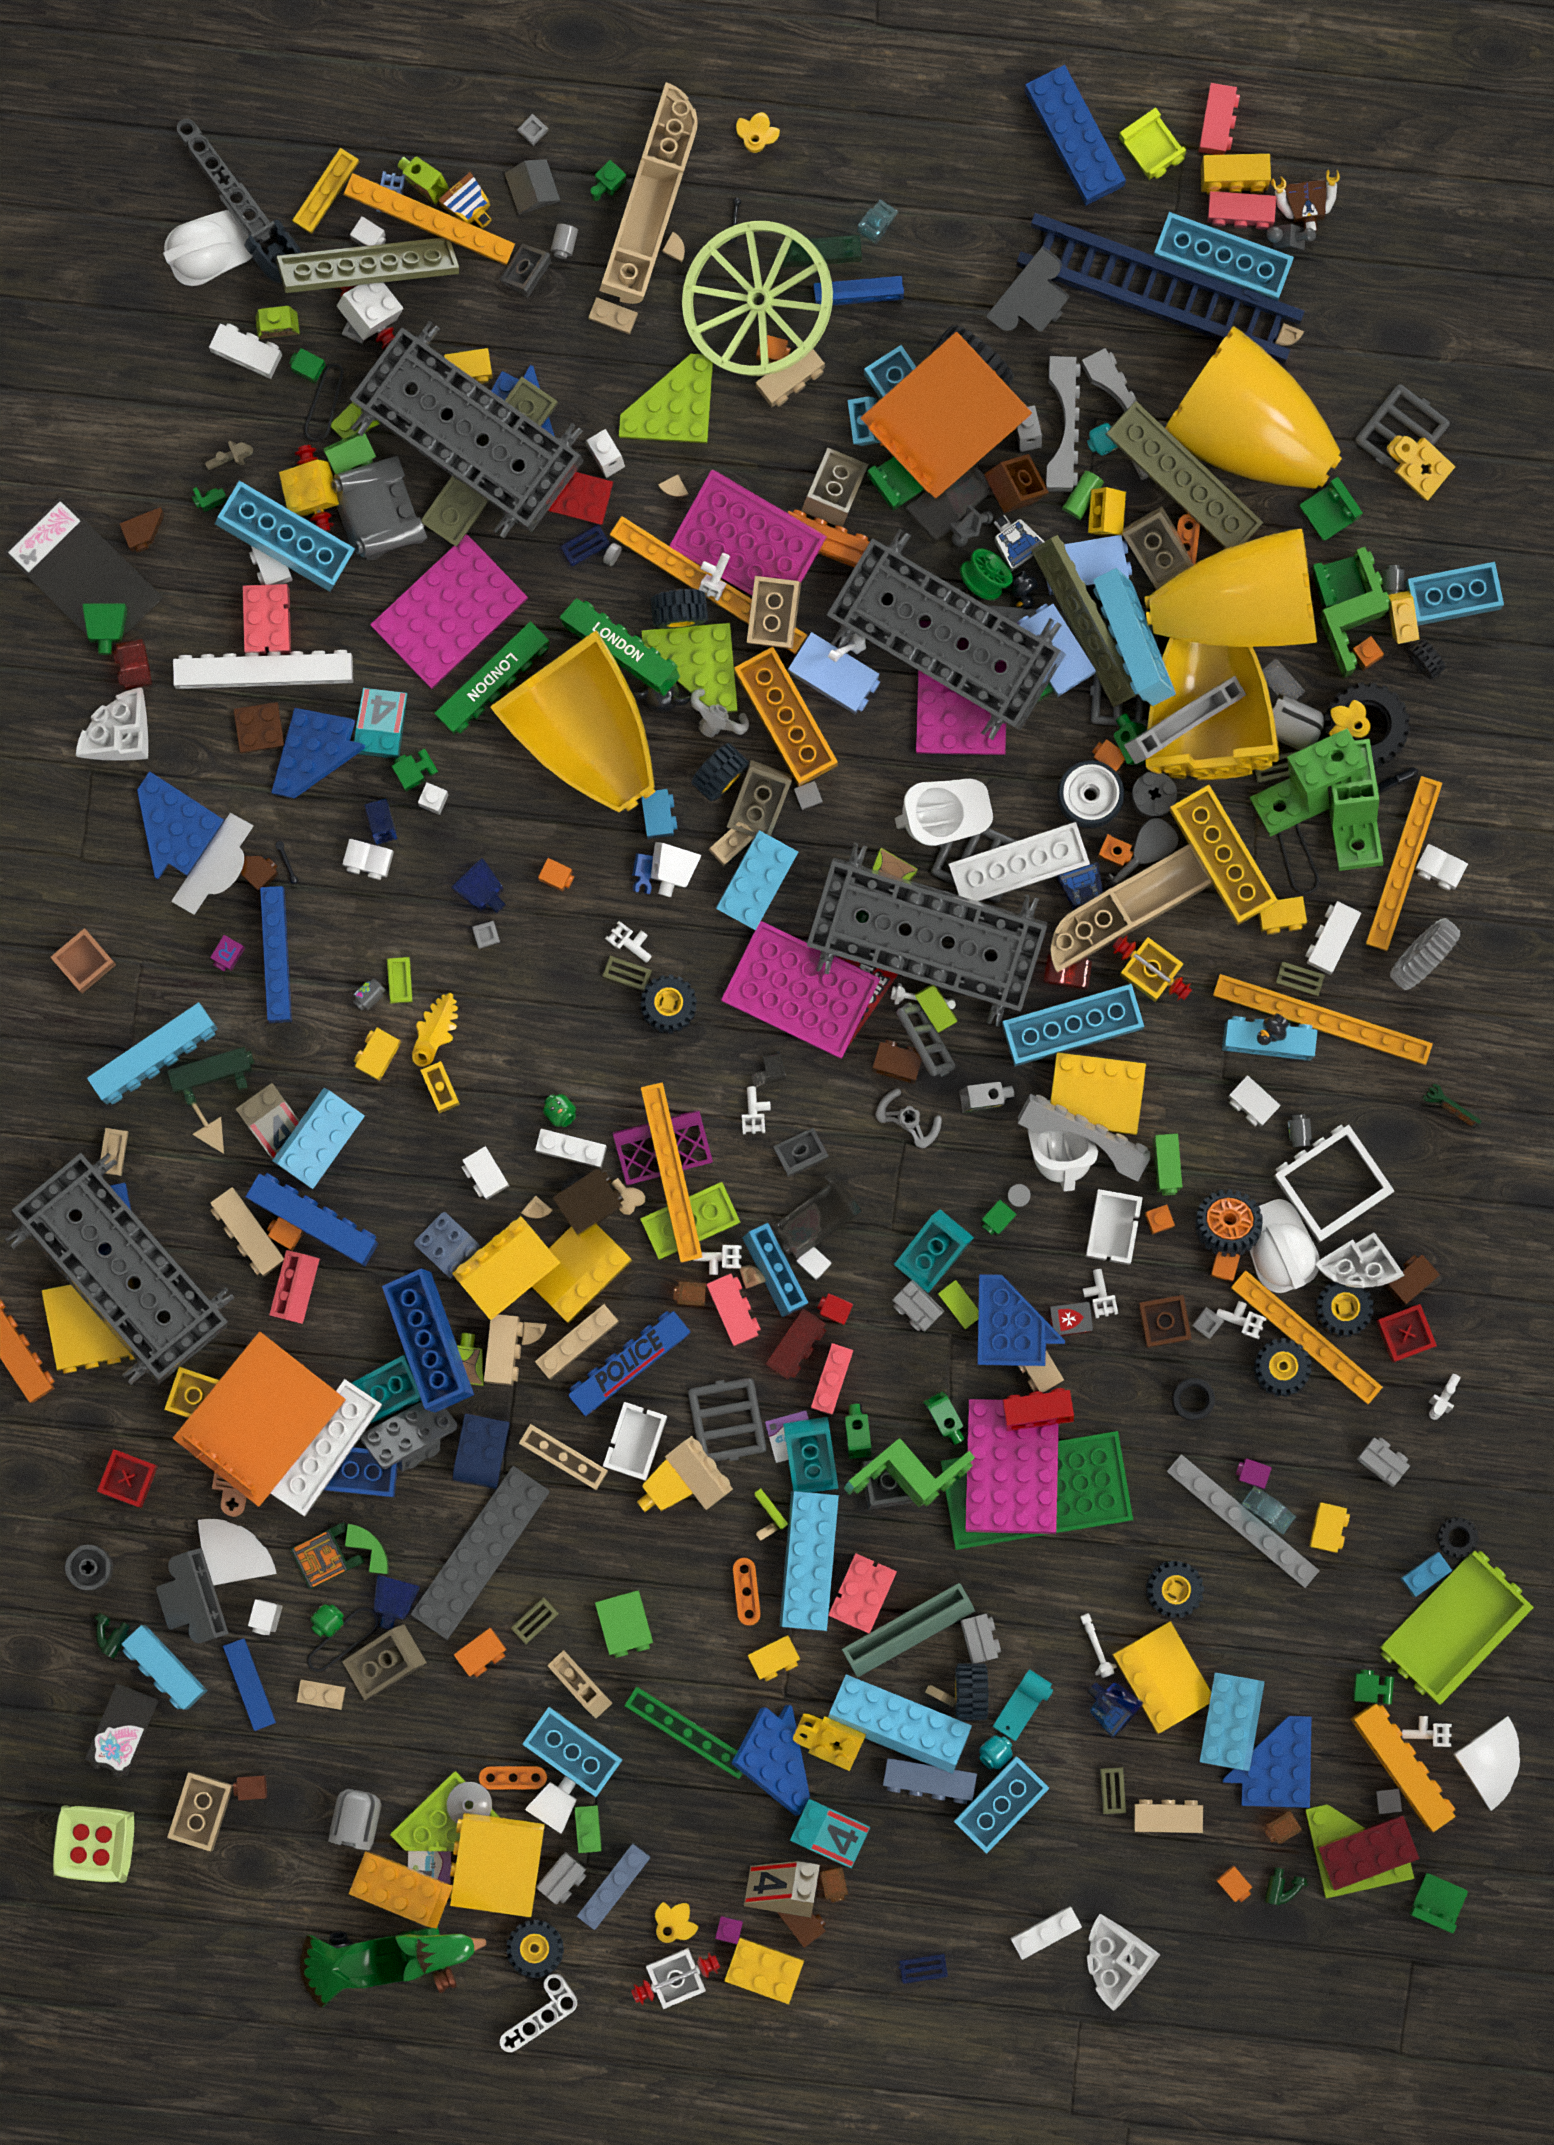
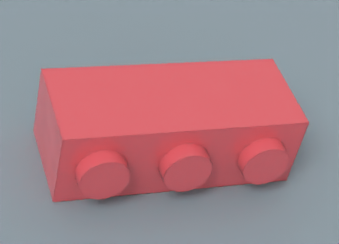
M1215 83L1210 84L1199 152L1225 155L1226 150H1231L1233 137H1229V131L1234 129L1236 116L1232 115L1233 107L1238 108L1240 95L1236 94L1237 87Z
M1210 191L1207 222L1218 227L1225 226V224H1234L1236 228H1246L1247 225L1256 226L1257 229L1267 230L1269 227H1273L1275 222L1276 196Z
M286 1250L270 1316L303 1324L319 1258Z
M732 1274L708 1283V1290L733 1346L735 1347L758 1337L757 1331L761 1329L756 1318L751 1319L748 1310H751V1306L747 1297L742 1298L739 1290L742 1289L738 1277L733 1278Z
M832 1343L811 1409L829 1415L833 1414L853 1350Z

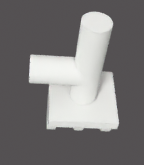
M725 553L721 554L717 566L704 561L700 568L712 574V576L706 574L701 581L699 590L705 592L708 597H715L716 601H719L727 584L720 580L730 558Z
M618 921L616 929H612V934L605 939L616 949H620L622 945L626 946L647 963L652 956L642 949L640 945L648 935L640 931L632 941L629 936L633 931ZM624 929L626 932L622 936L620 933ZM617 937L620 938L619 941L616 943L615 939Z
M747 1087L748 1115H742L743 1134H746V1132L756 1134V1131L765 1133L764 1114H757V1111L771 1110L770 1101L757 1102L756 1087Z
M723 1245L722 1252H702L703 1258L694 1259V1261H709V1275H718V1261H722L723 1268L739 1269L741 1268V1265H739V1259H741L739 1249H742V1246Z
M1094 1270L1093 1275L1096 1286L1083 1288L1084 1297L1098 1295L1097 1299H1093L1092 1304L1096 1318L1104 1314L1105 1317L1109 1316L1108 1314L1110 1313L1118 1314L1115 1295L1107 1296L1102 1270Z
M1238 1301L1234 1314L1218 1309L1216 1315L1220 1318L1243 1326L1242 1333L1245 1336L1259 1339V1331L1263 1329L1262 1323L1267 1318L1250 1311L1247 1318L1242 1317L1247 1304Z
M1452 1374L1440 1397L1434 1395L1429 1400V1403L1433 1405L1429 1412L1431 1419L1437 1420L1444 1412L1449 1413L1453 1409L1454 1405L1449 1403L1448 1400L1455 1392V1387L1460 1380L1458 1375Z
M1419 1716V1730L1403 1729L1402 1738L1433 1739V1746L1451 1747V1743H1449V1737H1451L1449 1727H1452V1724L1435 1723L1433 1724V1730H1428V1716ZM1439 1727H1442V1733H1439ZM1439 1737H1442V1743H1439Z

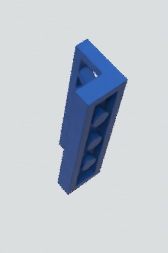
M902 276L832 282V306L903 300L904 298ZM814 283L815 304H821L822 302L821 283Z

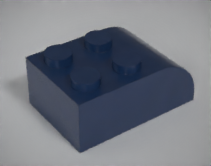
M465 1414L454 1466L453 1481L497 1489L510 1428L509 1422Z

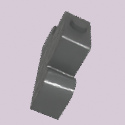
M1042 246L986 317L1005 331L1013 330L1020 322V316L1040 332L1045 329L1051 320L1056 322L1063 313L1060 309L1069 299V295L1050 280L1055 278L1062 269L1060 259L1045 246Z
M202 1548L172 1557L168 1568L170 1574L175 1577V1580L156 1587L168 1628L174 1629L190 1624L189 1636L195 1643H203L228 1635L229 1633Z

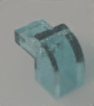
M880 199L873 209L870 208L863 217L856 232L876 244L883 237L886 229L897 216L898 211Z
M1256 1486L1253 1487L1242 1502L1244 1507L1281 1534L1286 1532L1296 1518L1288 1508Z

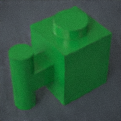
M611 160L595 174V180L598 184L591 188V197L594 201H598L605 191L612 197L627 181L626 174Z
M426 749L418 752L421 761L415 763L411 755L408 757L403 755L394 761L395 764L392 765L406 792L425 782L422 771L427 769L430 776L438 773Z
M1360 1670V1674H1354L1352 1701L1377 1703L1378 1694H1383V1703L1392 1704L1394 1677L1385 1676L1384 1685H1379V1676L1374 1675V1671Z

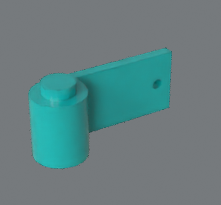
M1029 1669L992 1727L1013 1741H1016L1042 1699L1047 1701L1052 1694L1053 1689L1050 1688L1052 1683Z

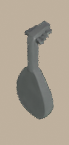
M1152 818L1146 821L1136 836L1133 858L1115 877L1109 873L1105 878V885L1109 889L1120 884L1139 864L1151 863L1169 856L1178 844V835L1175 830L1161 818Z

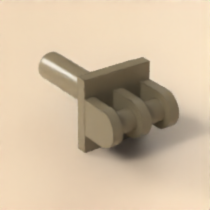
M229 441L228 444L231 451L227 453L218 452L216 458L205 462L208 470L235 459L236 463L244 465L243 459L253 453L252 446L243 442L237 444Z

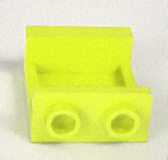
M1156 108L1119 134L1120 141L1149 180L1153 177L1157 179L1167 172L1166 168L1170 165L1176 166L1185 159L1183 156L1186 153V149L1184 147L1181 148L1160 119L1161 114Z

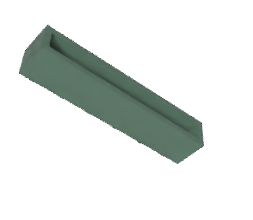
M958 1583L848 1645L842 1651L858 1678L975 1612V1609L963 1587Z

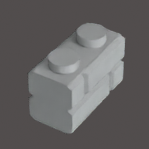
M914 1280L910 1281L892 1300L896 1303L893 1307L901 1315L906 1313L911 1318L910 1324L918 1331L920 1329L926 1331L944 1313V1310Z
M1380 1437L1378 1440L1373 1438L1357 1457V1460L1390 1487H1394L1410 1467L1406 1463L1408 1458L1400 1452L1393 1453L1389 1449L1391 1445Z
M987 1614L960 1620L971 1663L998 1658L997 1653L1001 1652L998 1639L994 1640L991 1632L995 1630L993 1618H988Z
M565 1852L536 1888L556 1905L559 1901L564 1903L572 1894L568 1890L573 1884L579 1886L586 1877L584 1874L586 1868Z

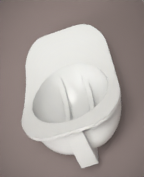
M229 210L179 225L168 235L164 245L165 252L163 253L176 279L188 286L202 285L222 273L249 261L253 257L244 246L248 236Z
M974 779L922 782L912 786L904 798L903 814L895 818L897 829L906 828L908 834L913 839L925 845L936 846L984 832L992 823L993 813L986 786Z
M1027 1128L1033 1158L1039 1171L1047 1179L1060 1182L1063 1191L1075 1190V1180L1082 1178L1088 1172L1090 1166L1097 1160L1098 1150L1095 1143L1076 1133L1065 1131L1036 1133Z
M1276 1199L1259 1206L1261 1209L1260 1214L1263 1216L1262 1231L1256 1245L1252 1246L1250 1254L1260 1282L1270 1291L1284 1293L1302 1287L1312 1281L1319 1271L1315 1265L1320 1260L1319 1254L1295 1207L1282 1199Z

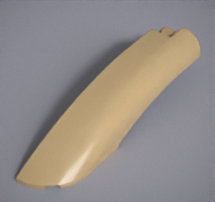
M667 82L663 89L599 290L620 297V302L635 304L641 302L644 298L697 131L696 111L688 101V97L680 89Z
M1190 844L1117 886L1110 888L1064 917L1054 932L1051 944L1052 961L1057 973L1211 886L1213 883Z

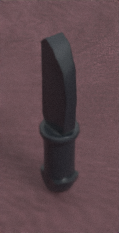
M1410 767L1409 770L1398 775L1396 774L1395 777L1377 784L1378 793L1387 791L1398 784L1401 785L1402 782L1412 777L1415 778L1418 774V769Z

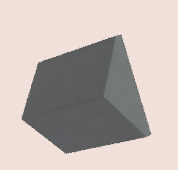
M546 159L523 161L505 172L518 215L560 202Z
M522 243L499 280L528 298L550 265V254Z
M814 1128L773 1146L788 1178L827 1160L829 1157Z

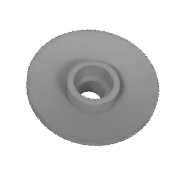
M464 1782L457 1785L450 1792L447 1799V1810L455 1823H458V1819H463L464 1813L489 1816L492 1810V1799L487 1789L475 1782ZM470 1800L473 1802L472 1809L465 1807L466 1801Z

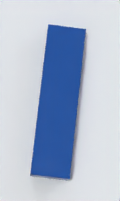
M245 1638L223 1646L254 1731L276 1723Z

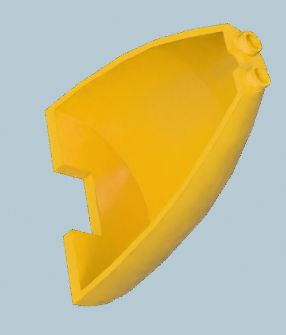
M1234 326L1221 342L1216 353L1208 361L1165 427L1195 458L1226 472L1260 482L1316 489L1318 485L1324 486L1330 477L1326 473L1330 467L1335 469L1342 459L1339 456L1341 451L1327 424L1296 380L1262 347Z
M1302 528L1264 536L1226 548L1199 561L1169 580L1151 595L1145 596L1146 609H1150L1149 612H1146L1147 623L1152 625L1154 634L1184 641L1232 647L1285 646L1317 642Z
M597 630L491 706V709L509 731L546 768L567 784L617 812H621L623 809L629 811L638 805L636 800L641 796L646 799L656 792L654 790L651 756L645 728L635 698L616 660Z
M1170 638L1162 659L1176 695L1154 706L1150 704L1147 730L1223 681L1236 676L1246 696L1198 724L1147 758L1146 768L1156 774H1161L1162 771L1169 773V777L1185 779L1186 775H1190L1191 777H1196L1197 780H1219L1251 775L1254 769L1264 771L1272 767V762H1277L1279 759L1276 725L1267 682L1253 647L1208 645Z

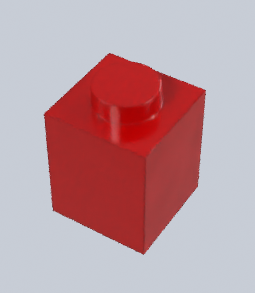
M828 1293L827 1298L822 1296L817 1309L821 1310L820 1316L844 1326L853 1304Z

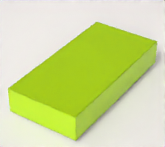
M410 957L387 959L390 1004L413 1002Z
M931 984L915 994L916 999L938 1033L957 1022V1018L935 985Z
M956 1280L938 1293L964 1329H967L979 1319L978 1308Z
M760 1488L755 1492V1497L780 1529L786 1527L788 1523L763 1490Z

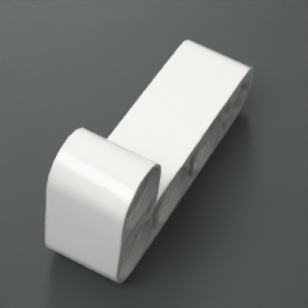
M552 1973L544 1981V1988L552 2001L507 2030L501 2036L500 2046L504 2051H516L576 2009L577 1998L560 1974ZM551 1978L560 1980L561 1987L558 1990L549 1988L548 1981ZM570 1997L573 2000V2007L570 2009L563 2008L561 2006V1999ZM544 2010H552L555 2015L554 2020L551 2022L544 2021L542 2012ZM527 2022L533 2023L536 2027L535 2033L531 2035L526 2034L523 2030V2025ZM518 2028L520 2035L525 2040L521 2041V2037L515 2040L514 2047L511 2045L506 2046V2036L513 2038L518 2034L515 2031Z

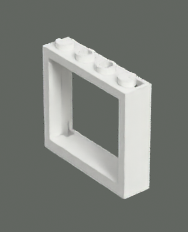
M1341 1124L1332 1130L1333 1136L1327 1140L1322 1137L1312 1144L1314 1149L1308 1153L1304 1149L1294 1156L1296 1161L1290 1165L1285 1162L1276 1168L1277 1174L1273 1176L1318 1243L1394 1192L1349 1125L1344 1128ZM1346 1135L1383 1189L1321 1230L1285 1176Z

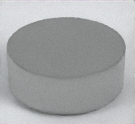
M615 543L611 544L604 555V563L613 566L621 553L622 547Z
M1016 1184L1010 1188L1008 1200L1013 1206H1025L1030 1200V1191L1025 1185Z

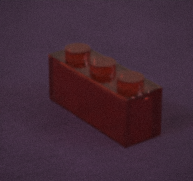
M803 1309L767 1361L766 1366L787 1380L790 1376L795 1378L802 1368L799 1366L803 1358L807 1360L813 1352L814 1348L811 1346L814 1341H820L827 1330L824 1329L826 1323Z

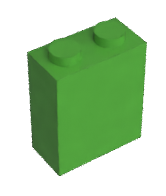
M1178 1134L1155 1135L1153 1138L1157 1192H1162L1163 1196L1176 1195L1177 1191L1182 1188Z
M639 1590L595 1602L609 1655L614 1654L615 1658L628 1655L627 1650L636 1648L637 1652L650 1649L649 1644L653 1643Z

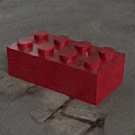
M1402 1815L1316 1847L1330 1886L1334 1891L1419 1859L1404 1816Z

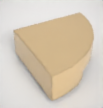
M672 232L663 249V253L683 262L684 244L681 238Z
M1283 323L1275 344L1279 346L1292 345L1301 338L1304 331Z
M679 475L658 484L660 489L670 496L685 497L688 495Z
M535 1196L521 1213L529 1218H542L549 1215L553 1210Z
M746 1265L739 1268L746 1289L766 1282L763 1274L756 1267Z
M524 1322L522 1345H529L538 1341L543 1336L547 1324Z
M773 1522L758 1531L756 1535L761 1541L779 1530V1528Z
M928 1685L925 1693L952 1707L954 1706V1697L932 1685Z

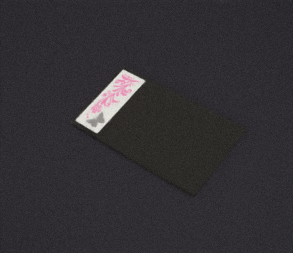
M61 497L57 498L4 552L86 635L87 629L83 604H126L127 616L123 632L124 637L163 599ZM112 642V648H113L118 642Z

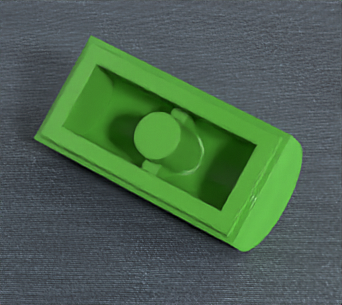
M1085 471L1062 507V510L1081 521L1090 506L1091 489L1101 488L1104 481L1097 475Z

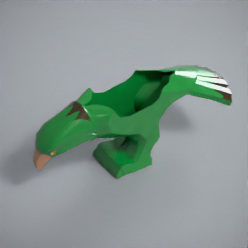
M438 1926L437 1928L426 1927L403 1931L396 1936L373 1939L341 1948H335L312 1935H307L304 1944H302L299 1968L306 1991L310 1993L313 2001L322 2008L342 1989L368 1988L395 1982H406L435 1970L466 1962L475 1951L486 1945V1940L483 1938H471L463 1934L440 1935Z

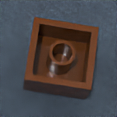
M1029 454L1000 462L984 474L1004 513L1032 505L1049 493Z
M885 1040V1043L880 1042L872 1072L915 1084L922 1060L914 1047L907 1046L906 1049L898 1047V1043Z
M1414 1255L1403 1264L1405 1268L1402 1270L1404 1276L1384 1286L1401 1307L1411 1301L1440 1275L1423 1255L1419 1257Z
M1184 1295L1138 1304L1146 1348L1192 1339Z

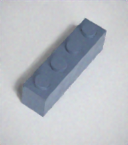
M887 1758L883 1786H887V1791L900 1793L901 1789L910 1790V1795L922 1797L924 1792L932 1794L931 1798L945 1800V1796L953 1797L956 1803L967 1804L968 1800L973 1801L977 1774L954 1770L953 1774L934 1766Z
M633 1843L577 1917L595 1930L651 1857Z

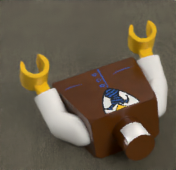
M1327 170V183L1325 179L1286 185L1285 179L1280 176L1281 184L1276 186L1275 180L1272 179L1271 185L1276 189L1277 207L1287 218L1292 219L1294 224L1303 223L1304 231L1305 229L1312 228L1317 232L1316 221L1324 219L1325 214L1331 211L1336 200V182L1340 178L1339 171L1336 170V176L1331 178L1329 177V170Z

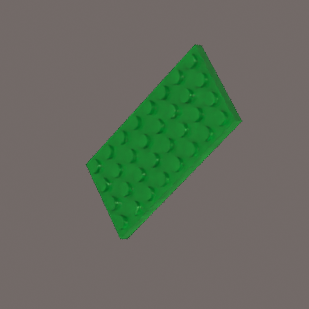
M1118 1431L1058 1441L1056 1533L1133 1520ZM960 1458L941 1461L942 1473ZM967 1473L961 1478L957 1475L955 1477L956 1481L946 1490L955 1550L1048 1535L966 1532Z

